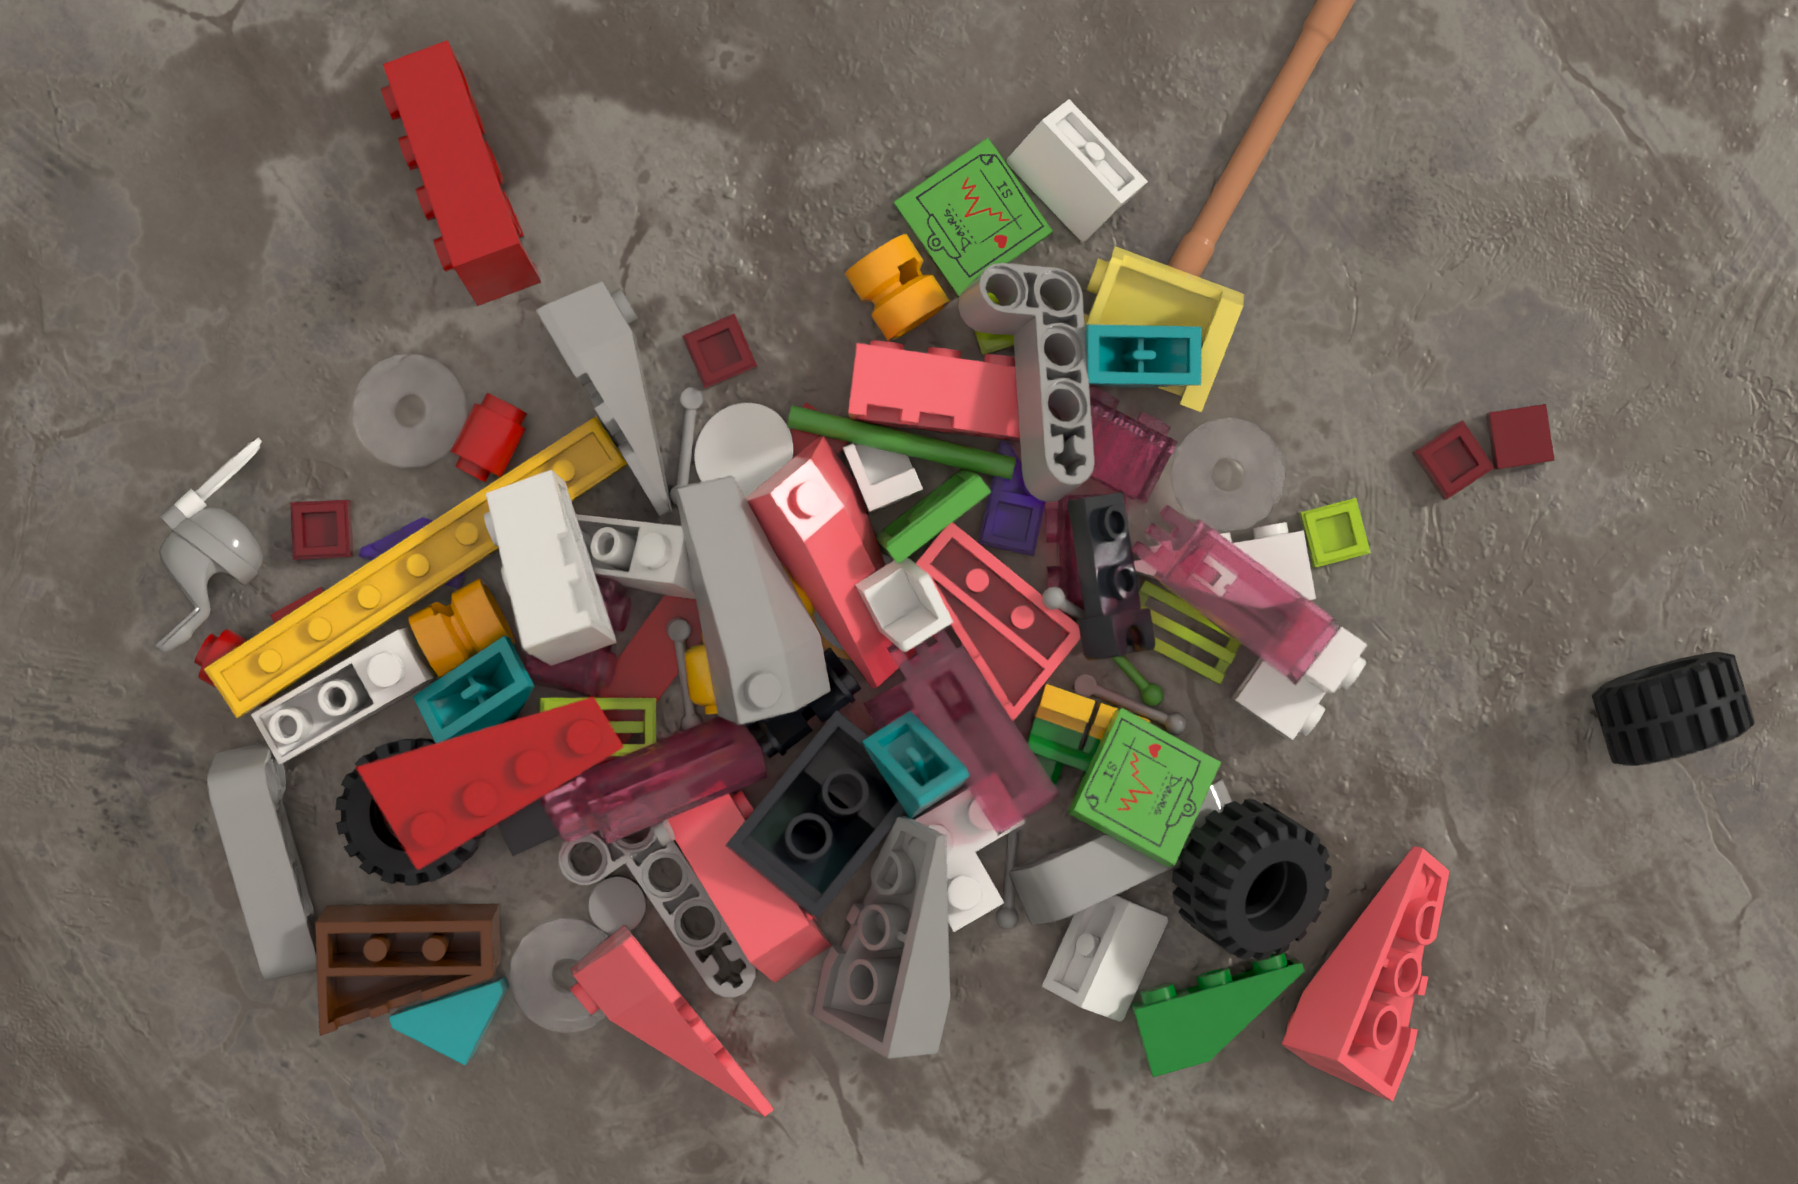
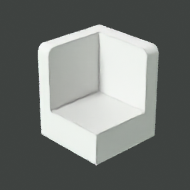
M854 443L843 447L870 514L923 492L919 478L908 456L864 445H854Z
M905 558L899 564L892 561L855 584L879 632L903 652L912 649L953 623L931 577L909 558Z

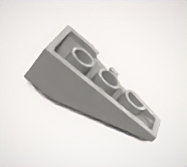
M601 281L540 307L536 310L574 376L587 388L594 409L611 435L617 439L622 455L655 510L662 518L672 514L673 509L637 339L629 326V323L638 317L621 289L610 293L606 285Z
M734 476L676 487L675 493L718 716L740 725L796 711L830 692L820 633Z
M899 816L870 870L872 882L863 902L854 903L846 917L851 926L841 945L832 946L824 960L812 1016L886 1058L937 1054L950 1002L946 835L907 816Z

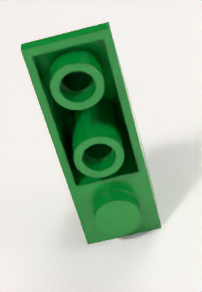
M1272 953L1269 959L1261 961L1251 960L1252 970L1231 975L1229 967L1219 968L1197 975L1198 985L1175 991L1174 984L1167 983L1141 991L1142 1001L1131 1003L1130 1006L1151 1075L1157 1077L1209 1062L1304 972L1302 962L1295 957L1286 960L1285 953L1280 955Z

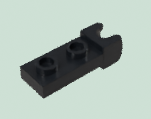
M1123 492L1068 500V511L1086 618L1078 620L1085 658L1087 660L1120 657L1126 653L1153 650L1155 647V637L1150 608L1141 609L1138 577L1135 571L1129 534V521L1126 514Z

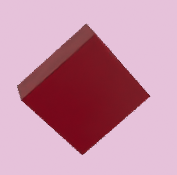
M735 313L682 336L705 390L758 368Z
M1546 404L1486 414L1494 470L1555 461Z
M1463 420L1412 453L1443 500L1449 499L1495 468Z
M351 500L290 502L293 560L353 557Z

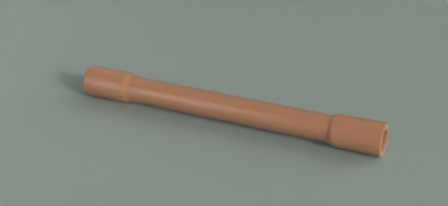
M1316 0L1303 24L1301 35L1194 225L1183 236L1167 266L1197 277L1201 276L1214 253L1218 238L1325 48L1334 40L1356 0Z

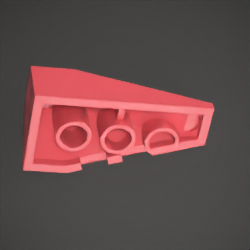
M823 435L815 439L747 496L746 500L783 566L806 593L814 609L871 688H877L909 660L916 651L914 647L906 652L901 651L879 632L855 584L886 565L858 484Z
M1416 846L1412 847L1304 989L1296 1010L1288 1020L1287 1032L1281 1044L1307 1064L1389 1101H1394L1415 1047L1418 1029L1409 1027L1415 994L1425 995L1428 977L1421 975V962L1425 945L1431 944L1437 937L1450 872L1425 849Z
M625 925L570 969L578 981L570 990L591 1015L601 1009L613 1023L766 1117L774 1110L766 1097Z

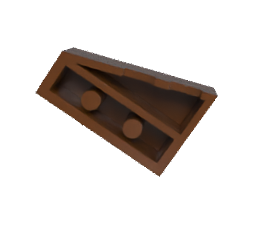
M499 903L327 905L315 922L319 1036L336 1031L338 1027L370 1016L372 1019L387 1014L391 1009L420 999L425 1001L493 978L501 961Z

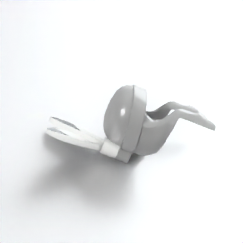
M259 437L252 440L236 453L198 490L194 492L190 489L160 516L161 520L172 530L160 547V561L194 606V609L155 644L156 648L161 651L168 652L191 639L194 631L209 617L211 608L207 584L213 574L226 573L243 586H246L259 574L258 570L263 563V554L253 534L234 515L220 508H205L207 505L204 502L260 449L259 445L262 443Z

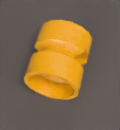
M907 234L900 235L880 246L844 273L862 302H873L874 309L871 317L888 342L918 327L950 303L933 275H922L920 268L923 264V259Z
M481 578L453 592L451 604L445 606L436 601L408 616L416 640L439 678L503 636L510 637L513 645L516 644L506 617L490 589Z

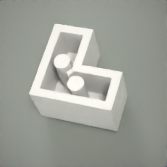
M1310 604L1294 606L1230 700L1286 739L1294 740L1298 732L1306 737L1316 726L1325 711V708L1318 704L1325 693H1334L1336 689L1341 687L1347 690L1363 670L1366 660L1361 658L1360 655L1367 644Z
M993 770L911 818L946 835L948 923L954 932L1004 903L976 851L1025 824L1003 783Z

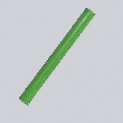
M794 405L791 407L787 428L821 436L824 435L829 438L1009 480L1012 479L1016 463V457Z

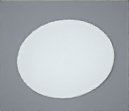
M756 403L734 404L716 413L703 427L695 446V466L700 480L704 482L726 476H734L745 498L793 459V440L787 424L775 411Z

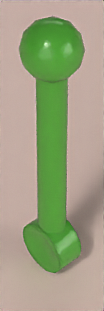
M1125 656L1112 658L1142 691L1141 698L1145 704L1156 706L1161 703L1164 694L1159 685L1150 684Z

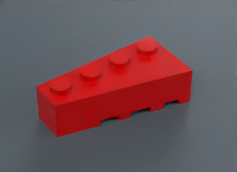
M446 40L384 63L383 67L390 85L382 87L381 93L392 120L401 118L407 135L398 138V142L410 171L419 168L424 186L418 187L415 190L427 221L436 219L442 236L433 239V243L444 271H456L477 306L541 283L535 263L531 261L520 241V238L525 236L506 192L501 190L500 185L504 183L502 174L488 141L483 139L482 135H485L486 131L461 64L449 41Z
M593 696L356 768L418 871L621 750L624 746Z

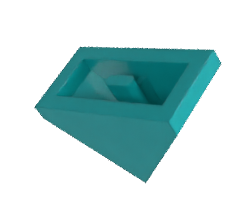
M1085 325L1087 371L1090 385L1119 388L1201 385V327Z
M503 636L415 694L413 698L435 743H440L516 720L535 686L510 637Z
M911 711L862 741L865 750L910 818H913L957 790L970 777L966 766Z
M503 976L397 1010L388 1018L393 1029L466 1065L478 1049L509 988L507 977Z

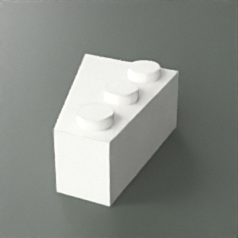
M549 470L486 493L490 511L484 513V520L495 546H499L503 563L501 568L502 578L512 600L523 649L530 655H534L552 666L617 643L565 481L553 470Z

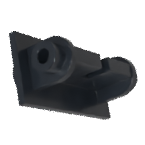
M830 647L824 651L830 692L796 711L744 723L769 759L778 752L784 756L787 754L786 751L811 733L813 729L807 721L816 715L824 723L836 710L839 711L847 704H852L856 701L853 695L862 688Z

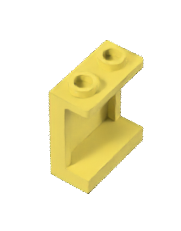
M1114 246L1109 262L1098 258L1086 291L1096 294L1089 315L1084 313V324L1201 327V385L1157 388L1181 396L1180 405L1202 412L1244 305V294Z

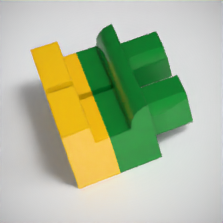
M1044 683L1024 749L1029 751L1024 783L1053 793L1062 766L1066 764L1084 771L1078 786L1079 789L1117 708L1097 702L1082 748L1079 750L1078 747L1095 701ZM1140 717V718H1142L1143 720H1145V721H1147V722L1150 723V720H1149V719Z

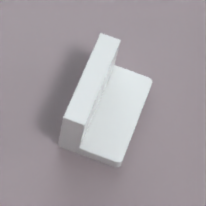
M1070 99L1041 120L1007 158L1008 166L1083 242L1088 240L1114 212L1135 196L1148 182Z
M1117 894L1074 914L1042 987L1083 1009L1119 1022L1122 1021L1165 930L1168 918Z

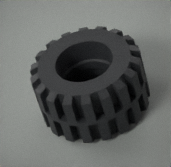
M1711 652L1654 665L1613 679L1603 684L1591 695L1611 762L1619 765H1646L1703 751L1741 736L1755 724L1734 654Z
M425 738L404 739L385 743L374 748L375 750L370 754L363 755L354 764L356 767L436 743L433 742V739ZM357 768L352 773L346 774L341 783V786L345 788L343 795L337 797L335 810H341V821L336 822L338 835H345L348 845L344 846V849L350 858L356 856L362 862L359 867L369 875L376 873L382 876L380 881L390 884L400 882L405 883V886L420 885L429 881L433 882L460 868L467 859L474 855L478 849L477 844L480 838L485 836L486 830L417 871L401 842L387 829L383 820L382 810Z
M1245 799L1242 805L1237 801L1224 805L1223 812L1212 811L1205 817L1206 823L1201 828L1195 826L1188 835L1192 839L1186 848H1182L1178 860L1181 861L1180 867L1173 870L1172 882L1178 887L1173 891L1172 895L1174 903L1180 907L1178 913L1183 920L1225 951L1242 960L1249 961L1252 957L1258 961L1269 959L1273 951L1280 955L1289 950L1290 943L1293 940L1299 942L1307 934L1305 929L1312 921L1316 923L1322 913L1318 910L1321 902L1327 901L1330 891L1325 886L1326 882L1332 878V867L1326 863L1330 856L1327 848L1320 844L1321 839L1315 833L1265 802L1260 803L1255 799Z

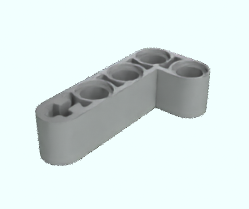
M1008 263L992 264L963 290L958 302L960 316L966 325L975 331L1013 335L1023 480L1026 488L1034 497L1045 502H1055L1086 481L1094 468L1081 287L1073 275L1059 268ZM986 291L995 295L1000 305L992 302ZM1041 296L1051 303L1053 310L1043 303ZM1044 350L1048 351L1053 355V357L1056 359L1057 365L1049 361V359L1045 355ZM1048 405L1057 410L1061 421L1051 414Z
M266 741L217 752L207 777L209 797L260 971L264 979L269 981L317 970L315 930L317 919L282 801L286 789L284 765L278 764Z
M1223 779L1212 782L1191 831L1195 826L1201 828L1206 823L1205 817L1212 811L1216 810L1221 813L1223 812L1224 805L1232 802ZM1100 832L1066 849L1053 851L1011 869L1008 873L1030 924L1036 925L1055 922L1074 915L1180 865L1181 861L1177 860L1174 866L1166 867L1115 838ZM1188 836L1183 847L1186 848L1192 838Z
M644 799L625 801L571 836L562 845L559 852V867L562 874L570 882L578 885H591L598 882L626 863L707 986L715 994L724 998H735L744 994L752 986L758 969L749 962L677 842L674 840L666 845H662L657 839L653 829V825L657 822L654 805ZM636 809L648 817L650 831L644 840L632 841L622 834L620 819L625 811ZM580 842H590L601 852L602 863L600 868L594 873L579 871L573 863L572 852L574 847ZM671 858L680 865L682 880L679 886L665 889L654 882L652 866L656 860ZM702 906L713 914L715 927L710 934L695 936L685 928L683 916L688 908ZM723 932L731 940L724 942L721 946L726 957L731 962L741 958L745 963L740 972L742 981L738 983L731 976L723 980L718 976L717 973L723 964L715 950L707 958L700 951L713 945Z

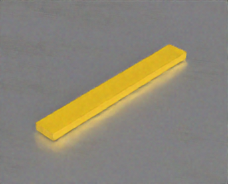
M595 416L204 670L236 718L239 719L499 550V546H495L484 520V513L490 511L486 493L553 470L565 481L571 501L573 502L625 468L628 463Z

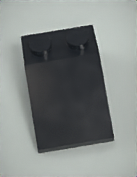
M837 710L725 845L815 920L822 915L893 827L897 818L905 812L865 750L862 741L869 736Z

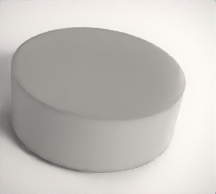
M615 875L605 878L594 887L589 897L588 910L594 924L607 933L613 934L623 925L631 931L637 927L645 916L647 898L638 882L627 876Z

